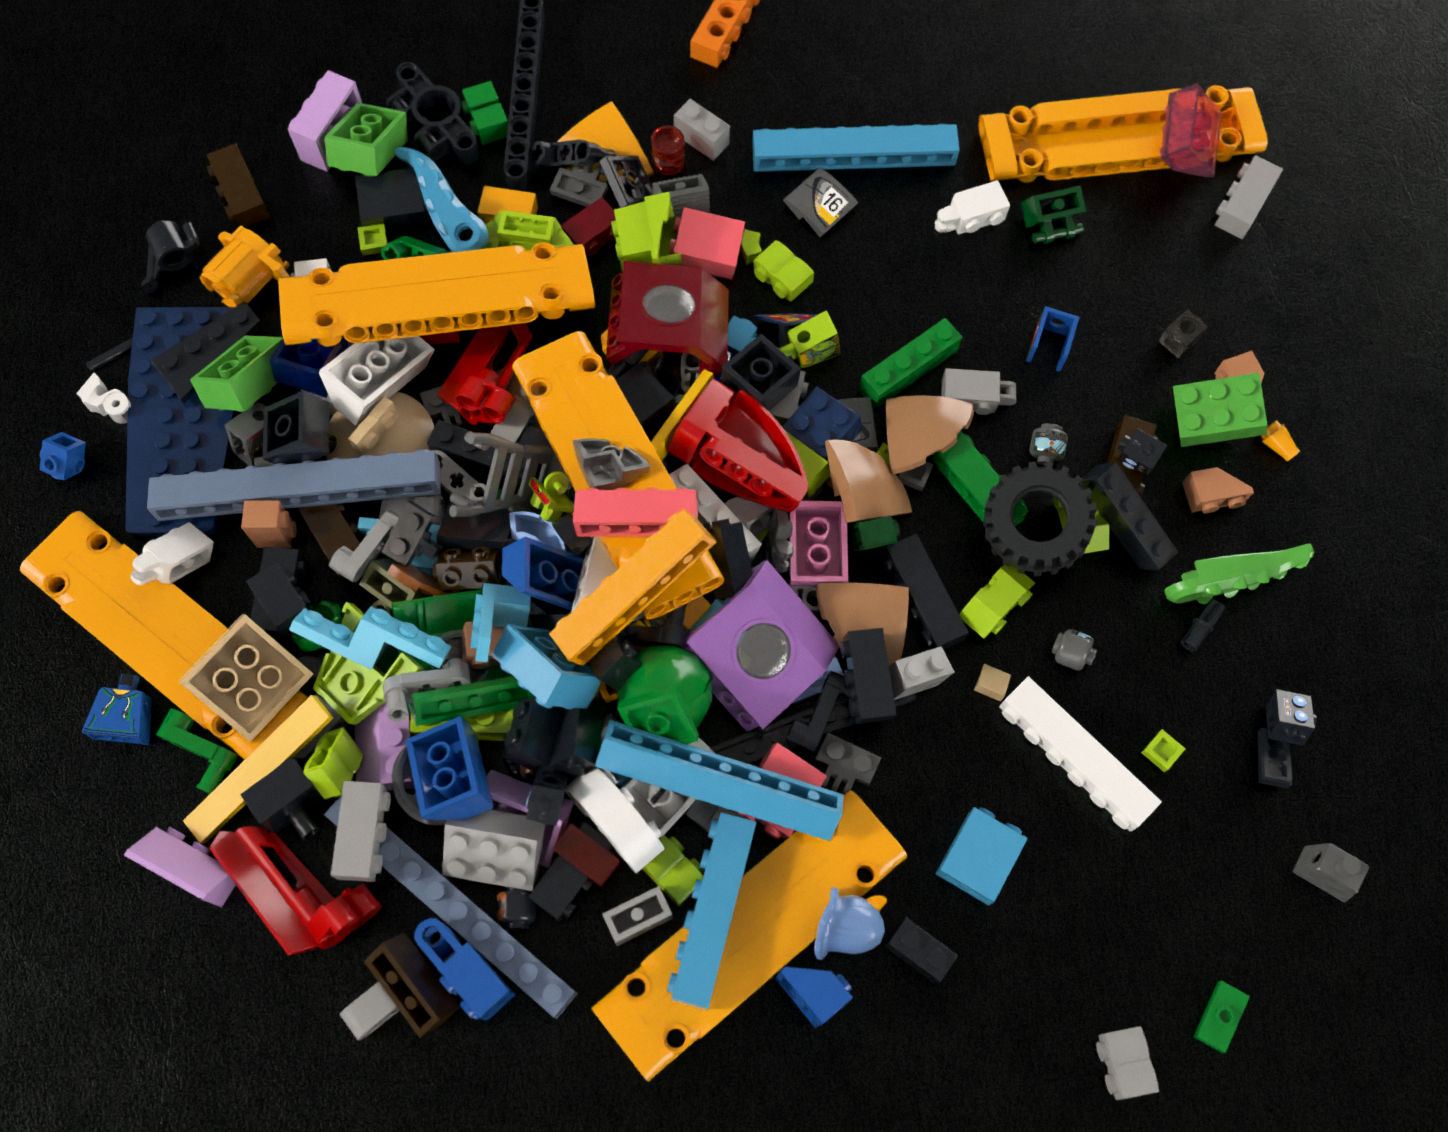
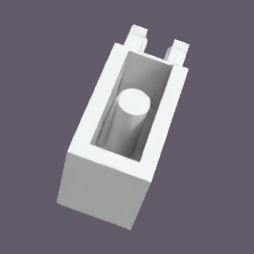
M998 180L955 193L951 206L938 211L935 229L941 233L956 230L958 234L972 233L980 227L990 224L997 225L1004 221L1010 204Z
M190 522L179 528H174L166 535L156 540L153 539L144 546L143 554L136 557L133 561L132 566H134L135 570L132 571L130 579L139 586L150 583L155 579L161 583L171 584L210 562L214 542Z

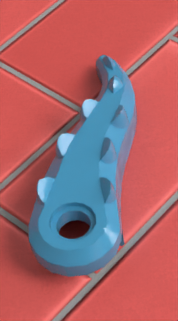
M407 147L396 148L394 150L395 155L414 168L427 210L452 252L485 249L489 240L486 225L458 200L436 164L421 152ZM465 229L473 231V236L468 241L460 240V233Z

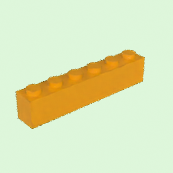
M683 508L680 512L673 514L661 530L649 536L645 544L635 554L628 556L616 572L604 578L600 586L591 595L584 597L571 614L559 620L556 628L549 633L569 661L584 666L716 543L715 539L694 515Z

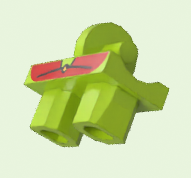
M560 471L552 472L546 477L544 483L539 482L535 477H531L528 485L534 493L530 503L533 507L542 510L540 516L543 520L554 523L562 517L563 512L573 513L574 504L565 494L569 486V479L564 473Z

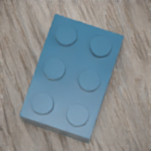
M507 624L492 653V656L500 663L501 669L512 674L518 680V685L529 690L536 697V702L546 708L558 706L569 710L573 708L587 709L601 683L593 669L587 663L581 666L569 661L550 636V630Z

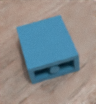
M974 807L968 813L936 875L989 906L995 902L1028 838L1021 835L1022 831L1018 827L1009 823L1004 825L995 820L996 816L987 809L979 808L978 810Z

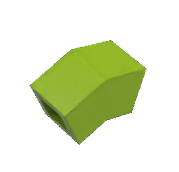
M745 229L740 252L746 265L753 263L754 259L762 253L759 245L761 233Z

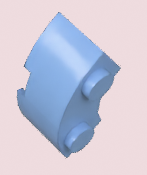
M519 511L509 513L511 538L515 541L526 536L575 555L558 536L552 526L553 522L545 521L540 515L532 512Z

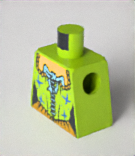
M827 311L789 330L790 344L779 348L791 360L797 359L801 368H806L841 354L838 332Z

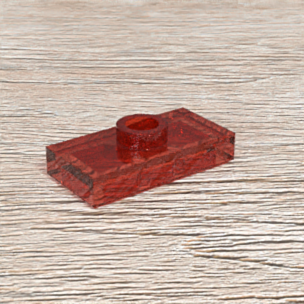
M572 824L552 848L557 854L601 887L620 863V860Z

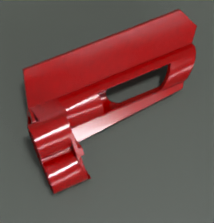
M527 323L480 328L438 392L437 397L459 411L461 416L472 425H477L478 422L503 423L516 401V397L513 398L506 391L515 373L512 365L519 357L524 355L533 338ZM513 332L518 341V346L500 375L493 371L492 362L510 333Z
M246 826L239 828L235 832L219 831L209 847L288 956L317 947L325 949L338 944L345 936L372 918L382 907L364 883L352 890L350 888L344 890L339 897L334 899L275 832L269 833L264 828ZM262 846L272 847L296 877L297 886L294 890L262 850Z

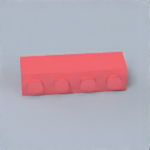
M596 488L576 490L573 524L577 537H649L661 530L667 524L668 519L683 508L698 519L696 490L686 488L675 490H659L656 488L645 490H629L626 488H618L616 490H599Z

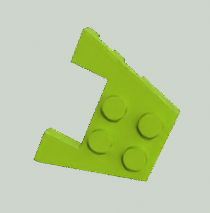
M346 602L342 609L345 615L341 625L348 627L350 631L355 633L364 613L354 604ZM331 651L330 654L326 653L313 689L348 724L357 725L385 703L383 682L388 677L400 675L401 673L425 671V669L409 654L401 652L388 672L384 674L376 665L370 670Z

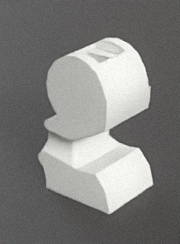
M93 373L76 394L90 412H97L103 416L109 414L115 422L119 424L127 423L128 408H131L128 398L117 389L108 392L104 383Z

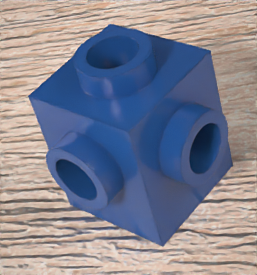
M63 432L44 439L40 451V470L59 480H66L82 472L85 465L84 452L86 442Z

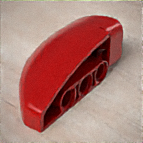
M713 378L682 420L672 439L668 452L688 465L693 461L694 464L691 467L701 479L716 487L767 507L788 512L794 511L808 490V481L798 452L789 436L770 412L744 390H739L737 395H735L734 390Z

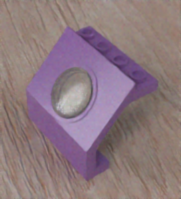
M768 560L752 568L753 574L745 586L705 623L684 635L681 648L695 654L708 668L712 693L746 732L758 726L764 729L826 672L839 648L830 633Z

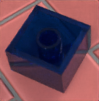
M342 335L341 341L330 347L319 344L317 339H312L311 343L286 346L284 339H282L270 358L274 381L327 398L328 392L319 375V371L349 348L348 341Z

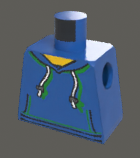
M122 673L118 689L101 688L83 726L82 733L94 740L149 745L152 701L144 692L137 691L140 677Z

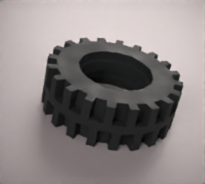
M1036 461L1029 462L1027 468L1021 469L1019 465L1014 467L1011 474L1008 476L1003 474L999 478V483L996 487L993 486L991 488L988 501H986L983 520L986 541L990 542L993 554L995 556L999 555L1003 559L1004 565L1009 566L1011 564L1018 568L1017 572L1022 574L1026 570L1034 572V576H1041L1042 572L1049 571L1053 575L1058 573L1059 569L1063 567L1068 569L1078 557L1081 558L1085 553L1096 527L1095 513L1097 508L1096 503H1092L1090 488L1085 489L1081 485L1083 479L1079 475L1075 478L1070 476L1068 468L1064 466L1061 470L1052 468V462H1046L1045 467L1036 466ZM1029 494H1048L1060 501L1065 508L1067 522L1066 527L1059 536L1050 541L1037 542L1028 540L1018 532L1013 522V510L1019 500Z

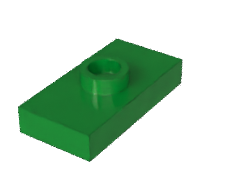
M1222 980L1218 981L1194 1034V1038L1221 1053H1226L1250 996Z

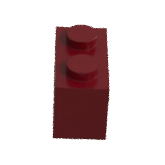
M602 197L560 225L573 245L583 244L586 258L595 255L609 241L616 240L611 221H616L615 212Z

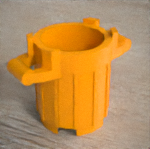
M240 226L233 234L227 232L219 234L218 238L224 245V248L204 267L203 273L199 278L210 292L215 290L224 298L221 302L228 307H236L244 301L248 304L272 278L278 280L279 278L290 277L285 271L290 265L287 261L282 262L278 255L281 251L273 243L269 245L251 230Z

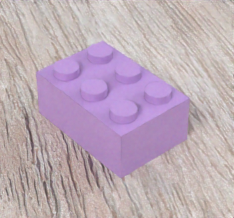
M327 71L324 77L317 82L311 96L304 101L302 109L296 118L291 120L288 131L301 161L328 172L331 166L327 165L325 136L358 102L362 103L355 81Z

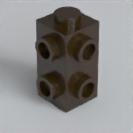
M478 547L472 551H461L454 548L442 552L437 562L433 565V576L439 582L440 591L450 590V592L458 593L466 589H483L484 583L499 585L502 578L499 549L490 550L488 547Z

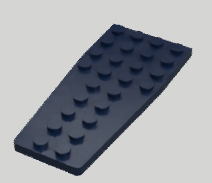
M235 307L136 308L128 376V400L131 403V408H128L126 473V531L133 537L164 536L172 529L179 528L188 522L206 536L213 535L216 532L219 515L157 521L147 509L149 478L160 477L164 474L185 475L193 471L205 473L227 469L231 445L224 425L236 417L237 411L204 408L196 390L190 394L191 398L183 404L151 360Z

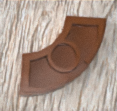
M391 564L388 570L390 576L416 592L418 590L429 596L453 594L450 590L440 591L438 580H435L433 576L422 572L412 564L406 567L402 564Z

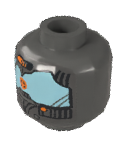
M1045 423L1033 431L1030 454L1037 458L1038 464L1046 465V462H1052L1054 465V462L1064 459L1068 435L1063 431V427Z
M1068 629L1065 633L1060 632L1051 653L1055 654V660L1058 664L1080 671L1084 668L1085 664L1092 665L1097 649L1092 648L1094 641L1091 636L1074 629Z

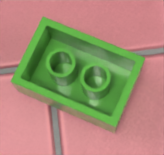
M358 102L325 136L327 165L342 171H355L366 176H377L395 156L394 150L398 147H403L408 141L406 112Z
M244 336L191 378L190 381L204 408L244 412L254 406L253 403L261 396L270 393L271 388L279 381L286 379L289 373L298 365L289 346L285 345L283 337Z
M1260 373L1173 386L1181 447L1267 435V420Z

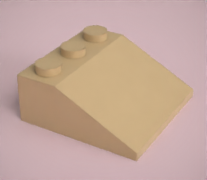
M242 614L178 681L251 742L308 681L313 673L248 616Z

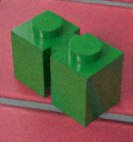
M489 81L463 89L464 101L460 102L465 117L470 116L472 120L469 121L470 129L475 136L479 137L481 145L507 138L508 120L501 103H497L499 99L492 82Z

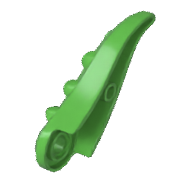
M1305 544L1281 551L1197 560L1194 562L1196 570L1183 573L1181 575L1182 581L1167 587L1164 592L1166 598L1174 603H1186L1197 600L1201 604H1207L1213 596L1221 594L1231 598L1239 589L1248 587L1250 590H1254L1260 583H1268L1272 577L1275 579L1284 578L1287 571L1294 567H1305L1310 558L1313 557L1314 550L1311 544Z

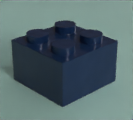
M816 386L782 428L828 461L825 441L847 440L853 442L862 431V424L858 414Z

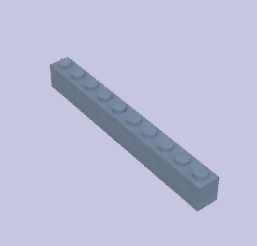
M420 449L411 453L391 452L381 456L362 455L358 458H333L329 461L319 462L307 460L298 464L277 463L274 466L267 467L248 466L245 469H219L216 472L205 473L193 471L185 475L164 474L160 477L149 478L147 509L157 521L243 513L244 501H280L283 507L288 509L441 494L440 462L434 450Z
M342 795L324 814L337 827ZM387 828L385 841L380 842L379 855H382V866L548 1013L558 1019L576 997L577 993Z

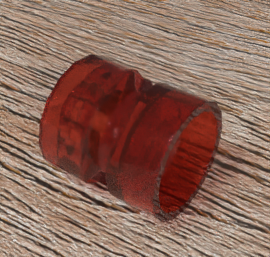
M670 125L656 129L651 138L653 167L661 174H675L683 168L685 163L684 134L680 129Z

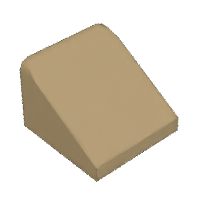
M984 664L974 691L1001 701L1006 694L1011 675Z

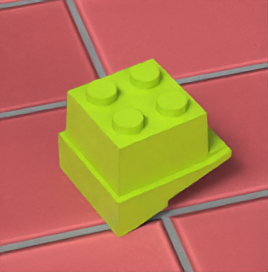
M669 192L644 197L645 202L614 210L616 221H611L614 237H616L617 244L615 246L622 273L624 261L667 265L682 264L680 253L668 254L671 238H677V233L673 232L675 217Z

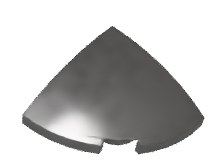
M593 438L573 440L574 451L589 488L614 490L650 471L648 462L637 452L626 446L622 451L619 447L610 445L609 440Z

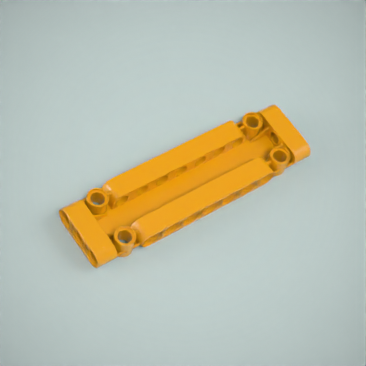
M1211 86L1206 94L1200 95L1195 88H1182L1037 104L1031 110L1025 106H1016L1007 115L997 113L980 115L979 133L991 181L1018 178L1022 182L1029 183L1034 181L1037 176L1044 175L1048 180H1061L1201 165L1213 159L1225 162L1231 159L1233 155L1264 152L1267 147V134L1254 92L1250 87L1226 90L1221 86Z
M541 242L534 245L531 250L514 245L347 264L342 266L338 272H332L328 268L320 267L312 270L309 275L278 279L281 328L286 346L311 343L312 339H317L319 344L330 347L338 344L342 339V335H344L348 342L365 343L522 324L535 320L538 317V312L547 319H558L564 314L566 308H569V311L595 308L594 293L583 244L554 247L549 243Z
M577 331L519 357L513 363V370L530 400L537 420L575 492L576 490H586L589 488L573 447V440L586 438L609 440L610 445L617 446L622 451L626 446L641 455L650 465V471L619 488L629 490H645L648 488L659 490L677 489L612 375H608L601 357L596 354L584 332ZM648 537L600 538L614 565L619 569L628 556L635 554L645 544ZM709 551L705 552L643 610L647 619L660 617L713 591L724 582V577Z
M76 511L69 515L22 562L20 566L21 573L203 728L210 730L244 760L309 698L302 691L298 690L251 742L234 728L228 733L223 734V727L227 722L178 680L228 628L173 583H161L157 579L140 586L133 583L132 579H130L132 571L135 570L132 565L134 559L139 557V555L125 544L122 545L83 512ZM107 542V545L99 550L100 546ZM65 584L63 590L57 592L58 588Z
M849 790L844 794L842 816L830 841L796 831L742 877L708 1011L671 1001L672 993L667 992L671 973L678 974L681 961L675 960L680 941L686 942L689 930L684 929V926L651 953L637 970L628 975L624 981L591 1009L649 1082L698 1038L700 1040L817 938L819 922L831 898L830 891L833 887L838 888L839 896L856 895L862 897L906 859L907 854L858 795ZM864 868L870 871L872 875L871 882H861L857 877V870ZM637 979L642 980L645 983V992L639 997L631 996L628 993L630 982ZM674 1029L681 1030L685 1035V1042L679 1048H673L667 1042L669 1032Z

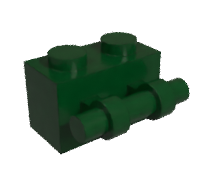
M1081 186L1032 196L1021 203L1026 228L1039 225L1041 227V232L1032 234V240L1035 244L1040 242L1044 244L1052 243L1054 239L1062 237L1064 239L1074 238L1076 234L1083 233L1084 231L1082 223L1074 224L1073 221L1074 217L1086 212ZM1053 222H1062V227L1053 229Z

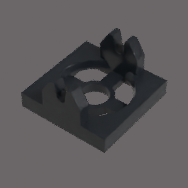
M605 156L600 160L602 166L600 172L602 176L606 175L620 208L645 202L644 197L653 195V187L639 156ZM622 169L623 175L619 177L617 172ZM628 175L634 179L636 186L629 181ZM624 186H627L632 191L635 198L627 195Z

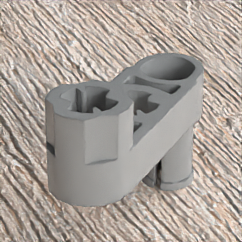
M434 450L441 463V487L450 495L458 492L473 500L475 504L481 503L483 497H476L475 494L484 496L486 485L478 483L440 450ZM454 476L456 479L457 476L463 478V487L458 488V485L456 488L451 487V478Z
M390 509L387 510L354 552L342 546L332 556L329 567L353 583H356L364 575L371 561L375 560L383 550L400 516Z
M453 658L439 670L401 673L400 675L388 677L383 682V694L385 702L388 703L389 719L394 722H401L408 717L407 704L412 703L413 693L471 684L468 664L460 658ZM430 684V688H423V685Z

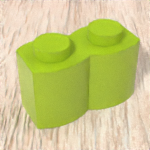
M777 240L754 259V274L761 282L766 281L772 285L774 292L780 298L793 301L813 282V270Z
M343 727L328 731L318 741L315 753L309 758L304 767V774L324 799L333 796L339 797L342 795L344 781H351L353 774L360 768L363 752Z
M663 835V837L659 838V841L665 849L642 869L679 907L693 893L696 880H703L704 876L702 874L705 872V869L701 868L700 863L694 858L689 861L681 853L684 847L676 838L671 836L668 839Z

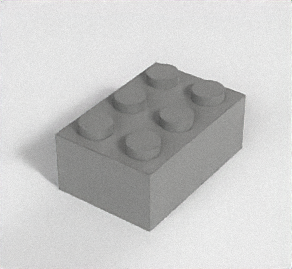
M495 810L485 811L467 820H447L444 833L442 875L533 891L541 870L545 824L526 820V816Z

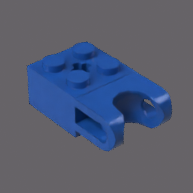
M434 918L426 919L418 925L414 935L418 946L443 975L439 979L443 986L451 994L453 993L455 996L459 994L463 998L460 1006L471 1018L474 1017L476 1020L480 1018L488 1021L516 995L483 955L470 943L467 942L464 945L448 926ZM440 933L439 941L432 944L435 934Z

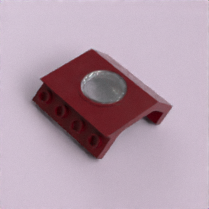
M624 261L623 273L617 274L611 283L606 360L614 365L642 349L689 353L700 359L699 375L705 369L713 373V377L717 376L722 372V366L728 362L729 290L702 267Z

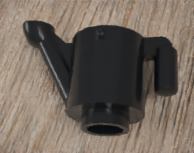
M158 221L147 230L146 240L149 248L147 274L141 284L143 291L152 293L157 290V280L162 270H181L191 262L193 258L191 251L200 244V238L191 222H186L182 226L188 238L187 240L179 225L172 221Z

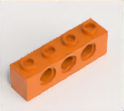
M714 0L691 39V57L717 68L722 59L725 60L728 57L731 43L737 41L742 24L748 22L753 5H757L760 0Z

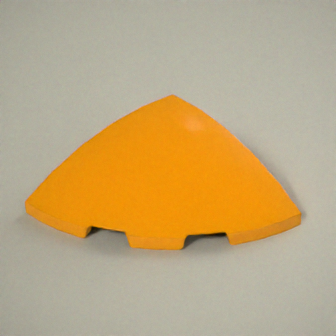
M612 101L584 118L557 141L586 140L597 143L601 148L614 150L616 156H639L647 176L653 175V170L638 141ZM600 163L593 164V169L591 171L592 173L594 172V169L597 164L601 165ZM573 167L563 168V169H566V170H569V171L572 172ZM622 169L617 172L619 177L623 175ZM601 174L598 181L606 183L608 179L606 175L602 176ZM628 175L629 181L635 182L634 179L630 175Z

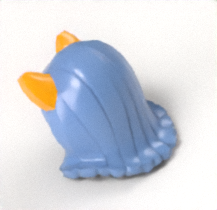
M833 887L830 891L831 898L820 919L816 934L817 938L815 939L814 950L819 960L824 959L828 952L847 954L867 952L880 944L885 932L884 921L879 912L887 902L886 897L873 896L864 899L856 895L839 896L838 888Z

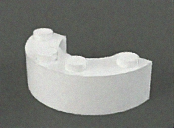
M595 767L576 777L566 786L565 792L584 816H588L597 825L619 855L637 873L665 849L658 839L662 836V833L652 821L645 822L632 806L635 800L625 787L619 790L615 786L618 782L611 772Z

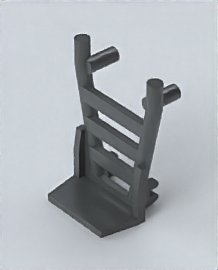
M469 431L464 437L467 443L484 451L488 450L489 447H493L495 451L482 502L475 504L473 500L458 492H454L450 496V501L455 504L449 509L450 516L473 517L508 508L511 512L541 513V509L533 507L530 503L534 491L528 485L531 477L536 475L538 464H542L538 480L541 483H544L546 477L552 472L560 471L565 475L566 473L552 447L538 445L523 446L489 433ZM508 452L511 453L501 498L496 499ZM525 458L527 461L518 494L514 495L522 460ZM569 480V486L565 494L571 500L574 488Z

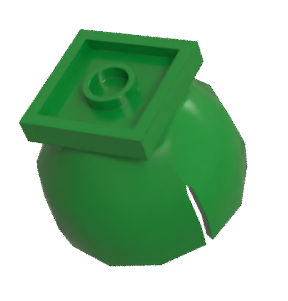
M674 645L648 646L638 651L636 655L643 666L617 691V709L625 725L684 744L698 742L699 733L697 729L712 702L711 678L708 668L695 654Z

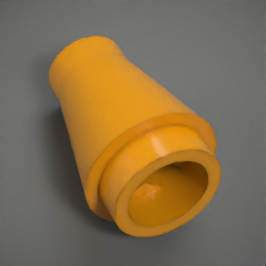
M1277 420L1267 427V435H1261L1263 439L1261 442L1282 456L1286 461H1289L1300 452L1285 425L1280 424Z

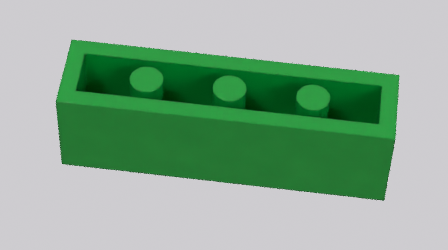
M944 318L863 374L859 386L860 393L865 398H871L872 406L876 410L886 403V399L893 398L957 353L962 340L961 334Z
M960 431L957 434V443L944 453L936 451L928 457L983 521L986 501H988L990 490L993 486L996 487L1002 475H998L991 467L989 459L977 451L972 439ZM1023 499L1019 500L1014 507L1012 514L1014 526L1020 524L1029 512Z

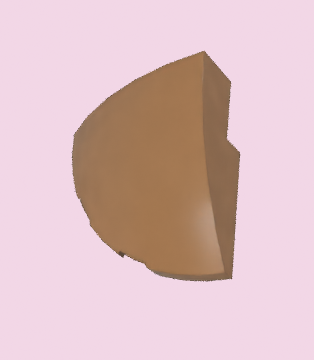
M926 395L886 399L887 440L892 475L924 465L927 456L936 451L944 453L957 443V434L962 428L968 429L974 414L973 403L953 398Z
M847 440L825 441L835 497L841 496L845 523L870 520L887 515L895 516L912 513L910 501L901 480L896 474L892 475L890 465L881 456L855 442Z
M818 583L816 585V595L821 617L823 620H828L834 632L833 640L839 648L840 641H844L843 638L848 631L883 628L889 666L901 659L907 627L909 587L870 583Z

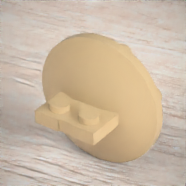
M396 392L389 399L384 396L370 414L356 426L337 410L329 422V435L336 437L337 441L334 443H337V446L333 452L326 455V458L329 461L333 458L350 459L358 458L362 455L381 456L391 452L411 453L420 449L429 450L427 441L434 429V424L427 410L417 400L401 392Z

